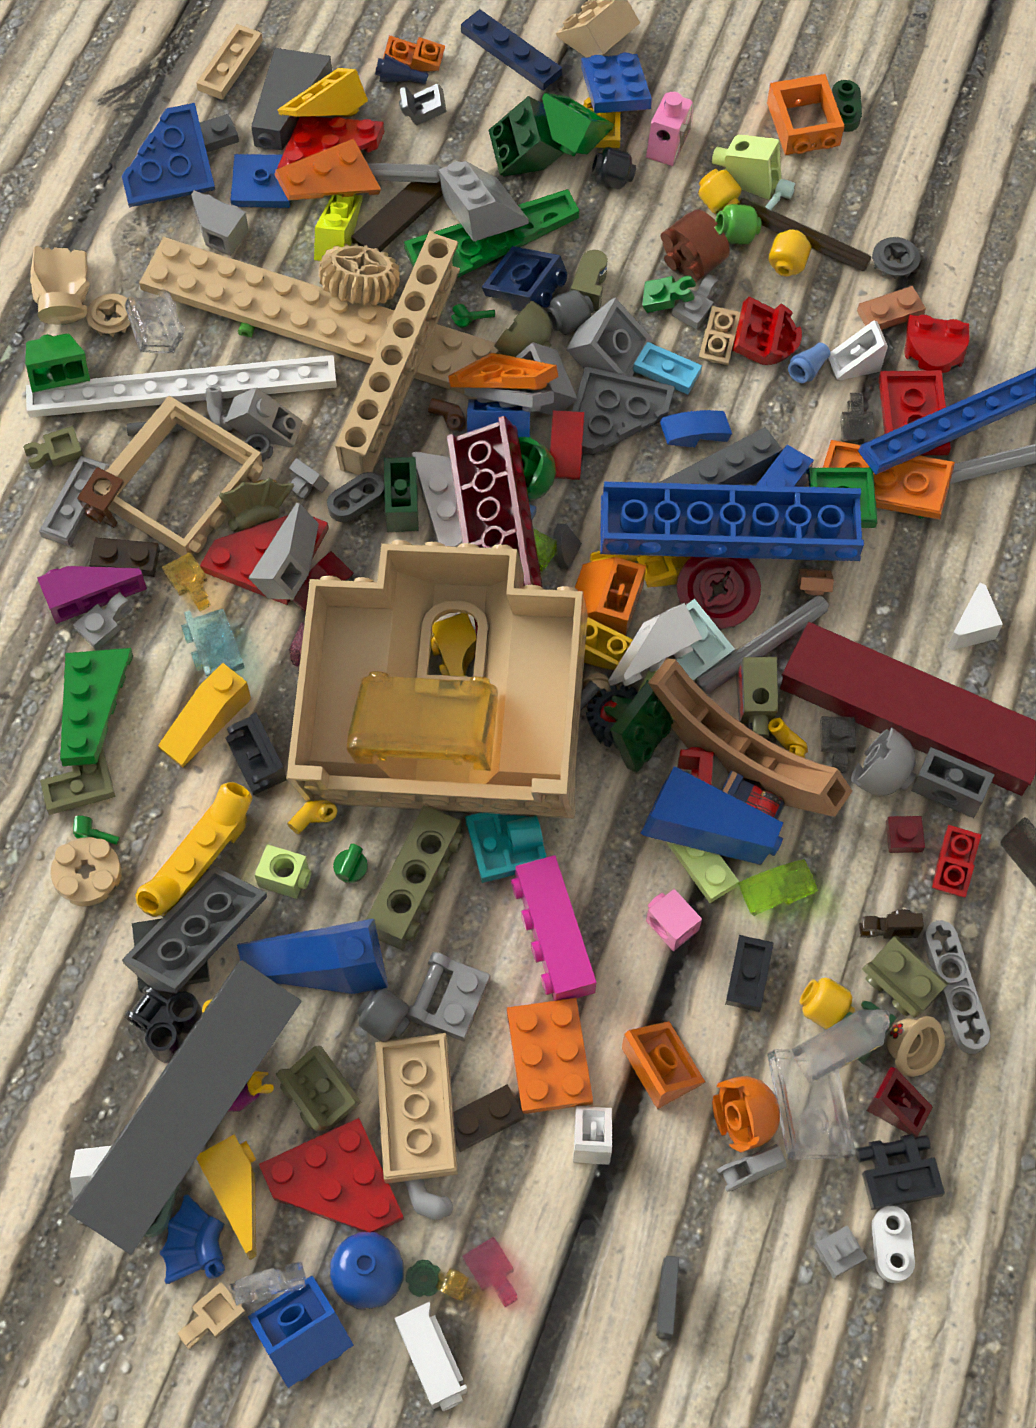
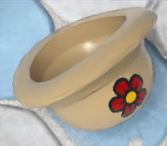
M924 1016L917 1020L906 1018L898 1021L890 1029L887 1036V1047L891 1056L896 1059V1068L903 1076L915 1077L933 1069L941 1059L945 1047V1035L941 1024L934 1017Z

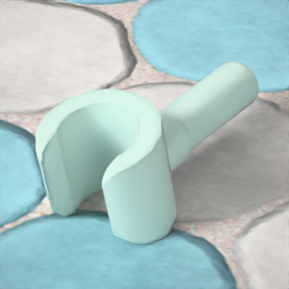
M785 179L779 180L775 194L765 207L772 210L781 197L791 200L795 183Z

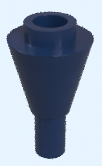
M386 53L384 59L378 58L375 75L380 76L379 82H408L409 80L426 85L428 73L413 70Z

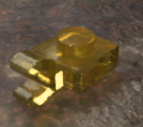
M190 552L162 567L165 576L179 597L188 592L199 611L211 606L207 599L208 594L202 587V584L207 582L206 575Z

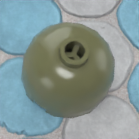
M531 301L516 316L513 324L509 329L506 328L494 345L500 353L512 357L519 355L532 342L550 348L552 344L548 340L552 334L551 319L539 304Z

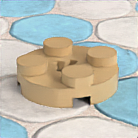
M84 837L70 841L57 848L55 858L51 864L50 874L56 891L63 898L77 906H92L107 899L115 885L116 887L121 880L122 868L116 852L106 840ZM89 864L90 867H95V871L89 873V878L83 879L81 874H77L78 870L84 865Z

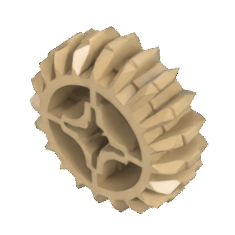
M344 244V247L333 246V249L326 250L325 255L322 256V261H320L319 283L323 285L324 291L330 292L332 297H339L340 301L346 300L352 304L360 303L362 306L370 303L375 306L377 302L386 303L387 300L393 299L399 287V265L395 263L394 258L388 257V253L379 252L378 248L371 249L367 245L363 247L354 244V246Z

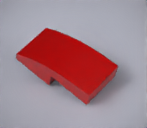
M553 410L550 453L554 458L556 466L555 479L580 480L584 412Z
M952 825L946 827L932 889L966 898L982 834Z

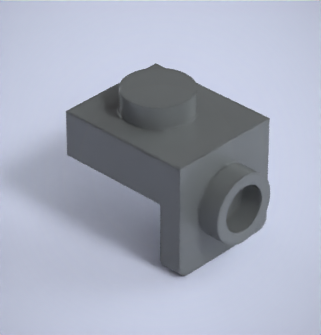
M438 83L416 94H412L406 86L400 88V109L404 116H409L416 125L447 112L444 91Z

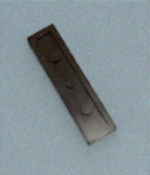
M441 182L409 183L351 236L352 243L363 247L367 245L371 249L378 248L379 252L384 250L443 195Z

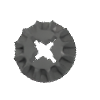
M885 238L874 247L872 254L874 269H880L883 276L889 274L893 275L894 279L898 276L907 278L911 272H916L920 262V253L912 242L904 238ZM891 255L896 259L901 258L900 263H897L895 260L890 261Z

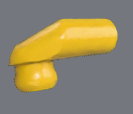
M781 718L772 719L768 724V729L779 743L789 752L805 758V754L808 753L807 743L793 732Z

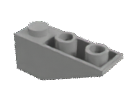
M300 503L295 504L248 578L268 599L293 600L309 575L319 523Z

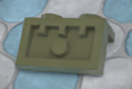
M897 935L885 945L871 962L862 968L868 974L866 980L871 986L880 992L885 990L894 999L892 1004L899 1012L905 1016L912 1015L914 1018L921 1015L949 985L945 979Z

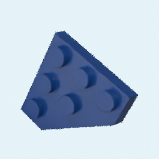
M195 103L166 108L152 133H149L139 148L137 156L122 174L129 208L189 196L194 190L200 193L215 190Z

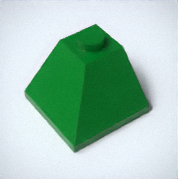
M544 93L542 97L552 139L561 144L559 149L574 157L576 153L588 155L615 125L570 97Z

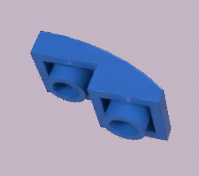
M700 410L683 412L663 417L660 421L667 445L695 448L700 439L728 442L732 435L725 411Z

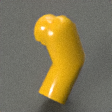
M327 800L308 801L290 819L287 825L293 832L299 835L309 823L332 821L337 816L338 810L335 804Z

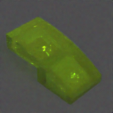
M805 859L769 869L738 882L749 912L753 916L784 902L789 905L819 891Z

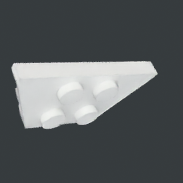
M413 452L412 457H416L418 480L436 540L445 546L458 547L463 542L450 457Z

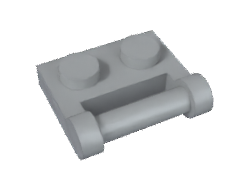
M432 952L428 961L430 968L414 1005L409 1006L406 1018L424 1027L465 1041L490 981V974L451 960L441 953ZM446 972L451 974L452 977L436 1015H432L426 1012L442 973Z

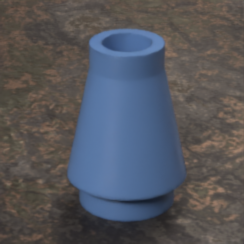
M817 343L814 347L793 356L788 366L790 376L799 383L812 381L824 362L830 357L831 353L828 346L824 343Z

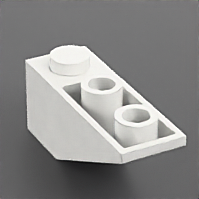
M685 603L668 609L642 624L608 680L610 686L619 682H623L624 686H628L643 678L640 673L647 668L650 672L656 671L667 657L674 655L675 659L693 651L691 644L699 641L702 637Z

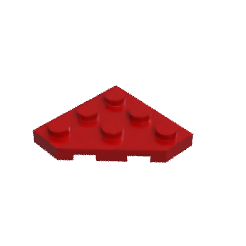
M300 116L277 169L351 139L355 140L360 151L365 149L369 153L376 150L385 132L384 122L372 121L370 119L353 120L342 117Z
M288 515L215 539L200 564L201 572L265 596L248 578ZM315 517L313 518L319 525L312 559L329 529L328 522ZM291 599L272 600L288 605Z
M359 1118L259 1164L271 1195L277 1202L308 1211V1213L335 1223L339 1222L356 1228L360 1232H378L404 1220V1216L389 1183L386 1184L384 1181L382 1167Z

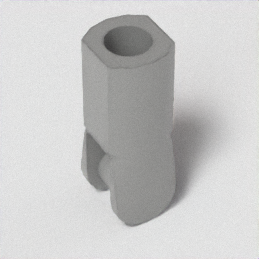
M775 1144L747 1157L725 1164L718 1168L717 1172L719 1175L723 1174L727 1183L725 1189L727 1192H730L787 1167L780 1147ZM744 1166L749 1176L740 1179L736 1168Z

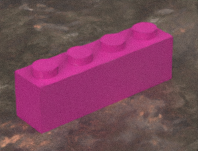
M556 856L517 865L515 867V879H511V885L515 898H522L525 910L521 911L525 930H532L535 939L534 942H531L535 962L542 961L545 974H541V981L545 994H552L554 1001L580 998L594 994L597 982Z

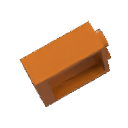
M826 74L770 83L767 105L785 155L830 149L841 145L845 126ZM821 103L827 120L826 124L793 128L787 108Z

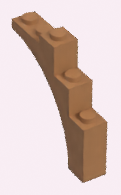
M666 658L648 682L675 720L671 727L687 748L699 747L706 752H714L729 774L731 771H734L744 776V779L760 782L767 792L780 797L784 801L785 806L835 817L853 790L837 768L822 765L795 755L771 743L728 714L689 677L677 660Z

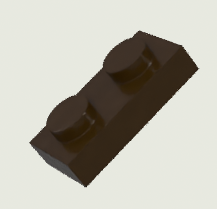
M95 537L89 566L140 568L143 576L155 577L160 547L158 543Z
M508 1084L453 1112L456 1145L459 1151L462 1152L524 1119V1114Z

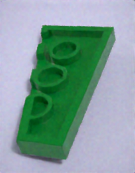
M131 648L65 653L60 760L63 767L97 764L108 732V721L111 714H114L119 689L123 688L126 679L125 672L133 658Z

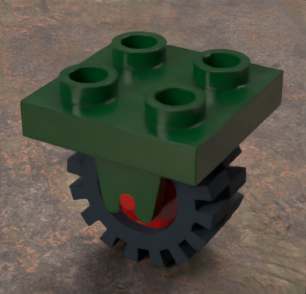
M649 680L646 681L639 692H637L636 688L631 687L628 689L623 684H621L620 690L617 689L616 685L610 686V692H606L605 688L600 690L602 696L599 698L595 695L592 698L594 704L588 703V712H586L588 723L597 741L600 744L603 742L609 748L613 743L615 749H619L626 768L638 773L644 763L651 759L655 748L670 733L673 724L670 713L648 684Z

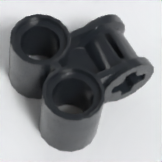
M145 986L142 989V997L131 1011L127 1010L124 1017L134 1026L146 1032L145 1041L154 1056L161 1062L169 1063L183 1043L180 1034L182 1032L190 1033L203 1014L202 1007L192 993L186 991L178 992L167 1000L154 989ZM190 1007L193 1008L192 1013L189 1016L184 1018L179 1017V1014L183 1009ZM166 1036L172 1037L168 1045L158 1047V1043L162 1038Z

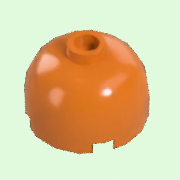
M749 1076L735 1077L718 1083L716 1087H719L720 1091L719 1094L713 1096V1112L721 1135L724 1136L728 1132L731 1140L734 1142L728 1145L736 1151L744 1152L769 1142L777 1132L780 1122L781 1103L777 1095L762 1080Z

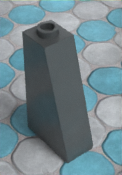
M281 48L274 49L251 125L254 146L264 149H284L300 116L279 115L277 109L332 72L331 56Z

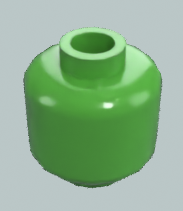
M726 205L722 211H719L716 217V222L718 223L715 226L716 231L719 235L724 232L728 243L750 244L755 235H758L761 230V219L757 217L756 210L750 205Z

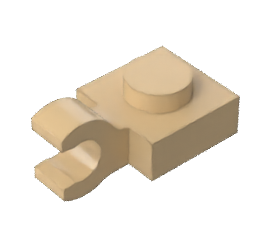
M220 1282L192 1306L197 1317L177 1334L189 1350L208 1331L217 1339L246 1313L224 1284Z

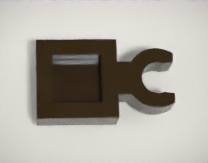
M901 909L887 914L884 918L864 916L862 917V923H859L860 937L883 936V939H892L897 935L899 938H918L924 927L923 914Z

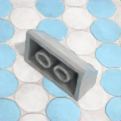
M467 161L453 162L447 167L438 169L443 199L473 242L529 224L527 216L500 181L493 175Z

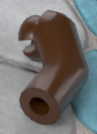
M436 398L431 399L428 412L443 416L450 431L458 433L465 428L466 418L459 405Z

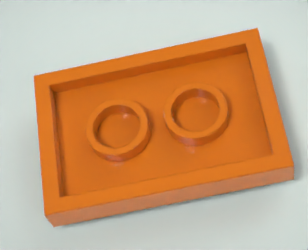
M577 998L507 1007L515 1072L523 1114L592 1105L593 1096Z

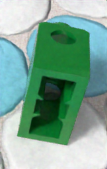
M46 334L39 339L26 343L25 364L32 393L90 381L85 352L70 334L56 336Z

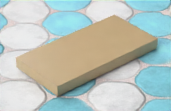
M446 1033L375 1042L385 1183L458 1175Z

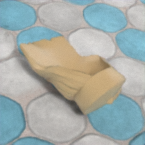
M34 246L30 283L32 284L33 299L38 304V318L40 321L53 325H66L86 316L87 305H83L86 299L90 283L87 281L88 265L87 253L85 251L73 250L70 252L68 248H54L51 250L49 247L42 249L39 246Z

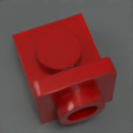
M699 747L681 749L677 768L691 770V775L711 785L714 752H706Z

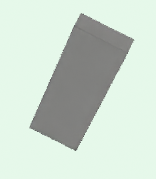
M80 456L39 530L41 537L70 547L86 518L84 514L85 509L77 497L94 470L99 467L106 471L110 467L108 464Z

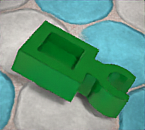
M673 276L646 281L642 306L649 313L674 308L675 300L680 299L683 302L692 301L695 299V296L691 289L688 288L695 287L696 283L692 276H684L677 282Z

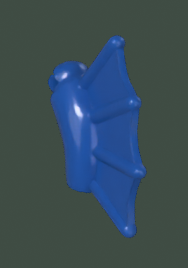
M189 1195L183 1196L180 1210L169 1220L168 1238L163 1249L160 1251V1255L166 1264V1278L164 1279L166 1284H170L199 1270H205L206 1276L210 1279L220 1277L225 1271V1266L222 1263L224 1258L219 1245L220 1234L225 1224L213 1216H209Z

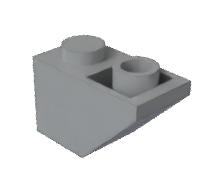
M194 190L191 196L205 245L231 256L249 231L246 212L235 205L230 206L211 195H204Z
M256 387L234 397L225 422L247 438L253 434H262L270 440L271 444L291 448L296 443L303 420Z

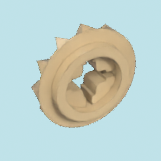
M105 294L97 297L90 303L87 308L86 318L91 330H96L100 336L110 334L114 337L115 333L120 331L125 333L126 328L133 325V319L136 314L132 302L125 296ZM113 312H116L117 318L112 317L107 321L105 315L111 316Z

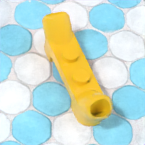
M235 782L222 784L213 804L152 880L137 889L135 894L136 903L145 914L152 917L165 916L195 886L229 841L234 843L247 825L246 813L252 802V795L244 786Z

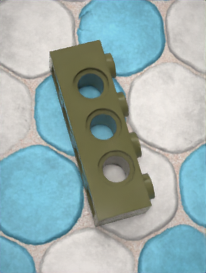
M423 805L366 920H375L379 941L402 951L408 941L414 942L421 926L418 920L423 911L428 912L436 895L433 893V890L438 881L442 883L445 880L450 868V864L447 862L452 852L457 854L463 843L465 835L461 833V820ZM428 845H435L440 848L434 854H427L423 851ZM414 874H421L425 877L424 881L417 884L411 883L408 879ZM401 903L408 904L411 907L409 911L401 914L396 913L393 908Z

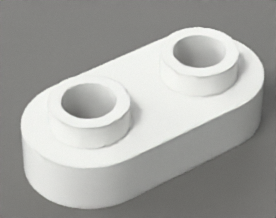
M885 1206L876 1213L872 1220L875 1265L878 1274L884 1280L890 1283H901L913 1273L915 1268L911 1222L903 1209L897 1206ZM889 1218L895 1219L899 1225L898 1229L891 1230L888 1228L886 1220ZM891 1256L901 1258L903 1262L901 1268H896L891 1264Z

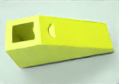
M341 194L331 196L315 226L314 260L322 261V256L325 255L326 250L333 249V246L344 247V244L351 246V236L355 232L363 195L354 194V196L342 197Z

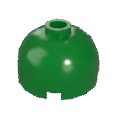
M518 437L528 499L531 502L541 498L549 491L556 476V466L554 458L544 445L531 437Z

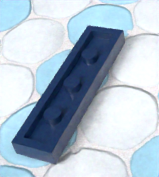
M481 9L461 24L462 34L542 91L562 76V67Z

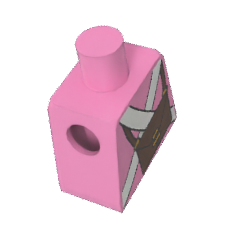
M669 92L664 95L651 122L646 158L670 166L674 165L692 128V100L682 97L678 92ZM668 132L670 134V139L663 140V136H667Z

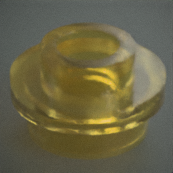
M449 1268L447 1273L439 1271L437 1275L440 1280L436 1288L457 1300L463 1301L466 1293L470 1294L473 1289L467 1284L469 1277L453 1268Z

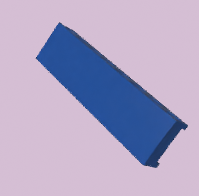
M604 481L603 496L601 495L600 554L860 561L864 546L861 531V488Z

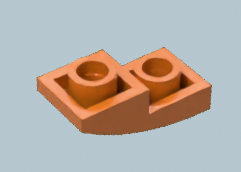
M389 35L384 56L386 53L413 70L439 71L445 45L418 37L417 44Z

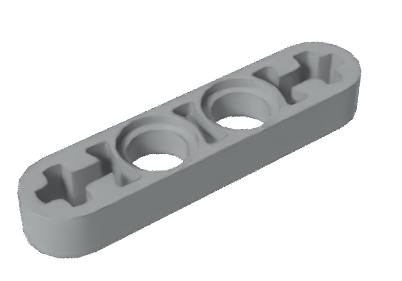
M937 920L927 927L923 936V944L931 968L949 983L940 993L955 1042L963 1052L977 1054L988 1044L990 1030L958 934L954 926L949 922ZM936 931H939L941 936L947 935L948 937L944 943L946 954L940 957L937 955H940L943 950L941 942L932 939ZM946 962L955 963L960 969V976L957 978L946 977L941 969L942 964ZM956 995L966 996L971 1002L970 1010L963 1012L957 1010L952 1003V998ZM972 1016H975L976 1019H972L970 1022L973 1034H980L981 1036L976 1044H974L972 1039L964 1037L969 1031L966 1020Z

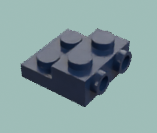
M512 246L484 283L482 290L485 296L509 301L513 310L522 311L531 301H534L543 308H547L550 305L552 293L558 286L562 287L565 285L567 270L560 255Z

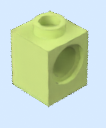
M268 844L255 873L258 887L297 899L301 889L307 888L311 877V870L308 867L306 856ZM283 868L294 870L288 877L277 876V873Z

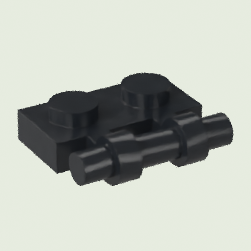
M913 1134L901 1136L900 1140L882 1143L881 1140L869 1142V1146L856 1148V1156L859 1163L872 1160L875 1165V1169L866 1170L862 1173L871 1210L942 1197L945 1194L935 1157L921 1160L919 1151L930 1149V1141L927 1135L914 1137ZM902 1154L906 1157L907 1163L892 1166L888 1164L887 1157Z

